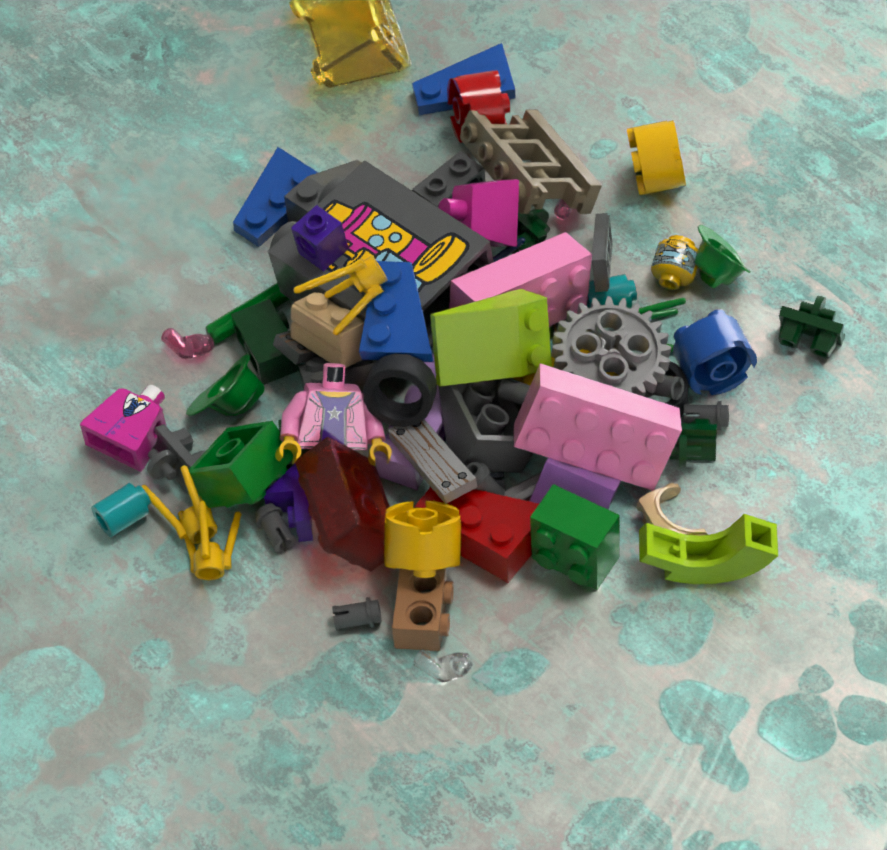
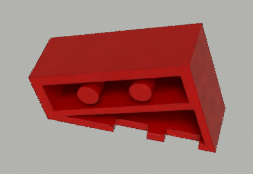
M430 487L414 508H426V501L444 502ZM477 489L471 490L447 503L459 510L461 519L460 556L509 583L532 555L530 516L539 503Z

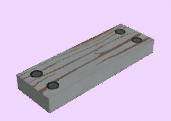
M425 419L415 425L407 427L393 426L387 430L389 439L445 504L478 487L476 477Z

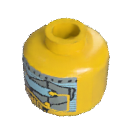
M672 235L658 243L651 265V272L659 280V284L662 287L676 290L694 281L698 268L695 264L698 248L695 247L694 242L684 236Z

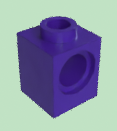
M318 205L291 227L298 253L323 272L349 249L342 223Z

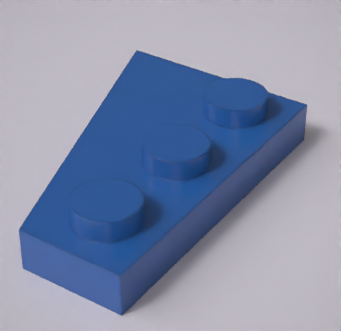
M500 43L413 82V95L418 114L424 115L453 109V105H448L447 86L450 78L492 70L499 72L501 94L507 93L509 99L516 98L515 86L503 44Z
M277 147L234 219V231L260 247L288 222L284 196L307 176L318 172Z
M377 261L388 280L380 285L384 292L374 297L367 305L359 348L361 359L379 360L384 356L396 353L411 355L423 362H434L412 262Z

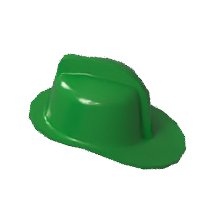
M700 224L697 227L703 240L697 251L695 264L700 269L702 281L711 288H716L720 284L728 286L745 271L751 272L745 267L733 247L720 235Z
M245 354L237 360L224 376L208 387L191 403L186 414L193 416L207 407L225 416H237L248 411L265 391L264 384L247 366L250 356Z

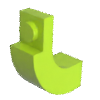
M743 514L727 529L710 535H686L650 523L644 524L639 529V562L664 569L665 579L673 582L686 584L730 582L760 571L778 557L777 524L747 514Z

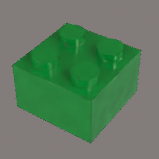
M273 421L226 428L189 468L197 493L205 501L208 508L222 506L229 508L244 503L252 505L266 495L265 489L272 481L286 473L287 465L293 459V454L290 450L283 449L284 453L281 461L276 459L275 453L282 441L280 440V431Z
M553 484L530 516L532 559L545 569H554L568 576L578 585H587L598 590L620 558V515Z

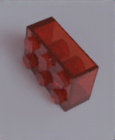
M327 436L295 462L299 473L298 482L305 491L309 503L308 512L315 521L319 533L318 542L323 550L347 560L352 565L360 566L372 572L384 563L385 512L390 505L376 466L369 463L368 457Z

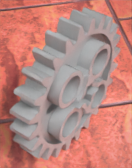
M607 296L605 305H600L596 298H592L591 308H588L583 303H579L577 314L569 310L567 311L566 321H559L557 332H554L551 357L555 358L553 368L645 397L646 390L651 393L656 391L657 382L663 383L665 371H668L671 346L666 344L669 335L668 333H660L661 321L650 323L651 311L642 315L639 313V303H636L629 309L626 308L625 298H622L619 305H613L610 296ZM609 327L616 331H607L604 328ZM585 349L592 353L586 354L580 352L579 350ZM631 350H639L643 353L637 354L632 352ZM606 372H615L619 376H610Z

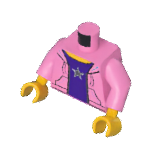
M338 363L324 364L322 383H306L304 390L296 393L285 408L281 420L280 440L282 443L275 453L278 461H281L283 458V449H288L292 452V464H294L301 455V448L367 450L369 444L372 445L368 455V461L371 465L375 466L374 453L377 451H381L386 455L387 464L390 462L392 450L387 443H384L386 439L383 424L369 412L364 402V394L361 393L359 387L355 384H344L345 365Z

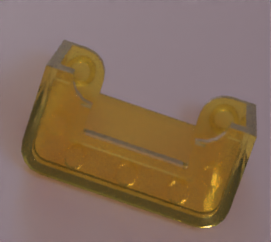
M292 0L289 2L295 16L299 19L303 17L309 24L319 57L312 60L313 68L310 71L318 85L324 84L327 88L399 73L412 66L411 58L390 0Z

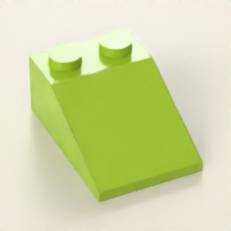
M517 289L430 314L435 373L438 386L522 377L535 373L540 363L552 367L547 297L524 289Z

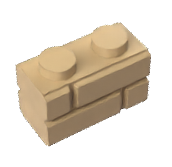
M314 292L294 302L291 306V320L293 321L291 323V338L328 362L343 364L347 368L362 360L359 348L364 321L355 317L339 335H334L333 329L350 310L338 306L326 298L324 294Z

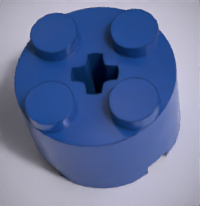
M714 310L707 317L694 322L690 326L680 327L673 335L675 340L673 346L674 357L688 380L691 389L697 394H701L700 390L709 391L711 395L728 392L748 378L746 371L750 365L755 368L757 364L756 353L738 321L734 317L727 315L724 310Z

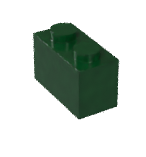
M270 299L231 314L235 337L244 353L250 356L249 362L258 379L264 385L299 371L298 365L300 364H294L273 346L275 336L287 332L289 323L283 310L277 311Z

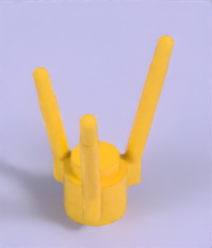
M373 256L364 261L360 258L351 265L307 281L293 289L294 293L298 294L349 274L350 278L326 291L324 296L330 298L352 285H355L360 293L365 290L368 291L333 329L334 335H339L374 297L384 292L380 285L388 279Z
M182 466L181 472L193 506L183 512L182 523L146 485H142L141 487L148 494L151 503L176 529L179 538L182 540L189 537L191 543L200 544L199 502L203 500L198 496L188 467ZM206 506L210 540L216 535L218 527L213 518L211 508Z
M205 501L199 502L201 544L198 545V550L190 542L189 537L184 539L190 558L191 573H194L198 579L216 580L223 577L225 574L224 569L232 568L231 556L242 516L240 511L234 514L223 552L218 543L209 542ZM182 510L178 512V517L181 523L183 519L182 514L184 512Z

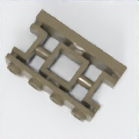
M526 109L523 119L519 115H512L510 124H491L485 115H479L477 111L468 112L465 123L461 128V141L494 181L519 180L518 211L521 214H529L532 205L535 209H542L546 199H563L570 209H576L579 214H591L602 187L601 183L537 109Z

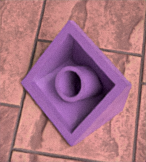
M548 458L530 502L540 504L554 484L609 510L621 480Z

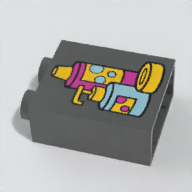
M365 160L346 178L340 176L332 179L321 192L317 204L342 223L349 248L324 272L298 253L291 227L297 223L294 221L284 224L276 232L268 250L280 293L293 302L314 292L324 294L334 286L350 278L349 274L298 294L294 293V287L351 265L360 258L364 261L373 256L376 261L412 262L431 349L433 348L430 314L449 309L451 280L494 262L489 240ZM352 285L328 299L342 308L351 310L368 291L365 290L360 293L356 286ZM367 305L356 316L365 321Z

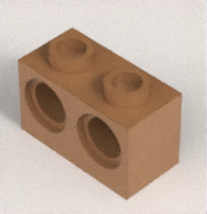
M400 568L392 625L394 647L396 649L440 651L442 636L448 637L450 630V614L445 613L446 604L453 603L454 582L447 581L446 568L436 570V575L430 578L416 577L413 575V570ZM423 590H431L430 592H427V593H422V592H421V591H423ZM420 622H427L425 625H416Z

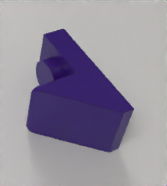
M306 459L298 460L284 475L266 490V495L264 496L265 505L272 503L276 507H280L283 513L288 514L289 528H296L298 542L313 541L310 482Z

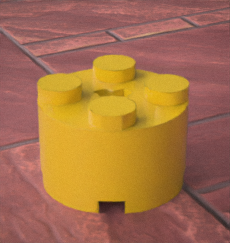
M674 120L626 128L630 148L637 147L638 150L631 152L634 171H642V175L636 176L639 196L686 186Z
M414 501L398 503L386 509L384 531V565L386 567L413 570V575L416 577L430 578L436 575V570L460 565L461 519L459 510L456 507L441 502L426 501V508H413Z

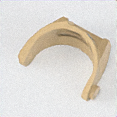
M669 483L663 488L653 490L642 496L637 502V510L641 511L644 515L643 524L650 523L686 535H708L703 528L688 529L678 526L668 520L662 512L660 504L676 497L681 492L678 484Z

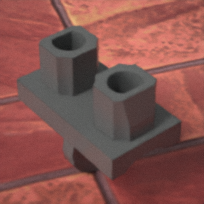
M165 424L157 426L154 430V433L157 435V441L148 453L150 461L147 466V472L154 479L164 477L168 480L175 479L183 490L189 494L181 467L185 465L189 469L205 450L191 455L190 451H192L194 441L191 434L185 428L171 432Z

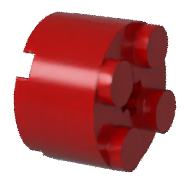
M497 70L462 75L449 79L447 100L448 105H453L454 116H450L454 134L460 143H462L460 139L461 128L469 111H477L479 115H485L491 124H507L505 114L510 113V101L507 93L501 94V80Z

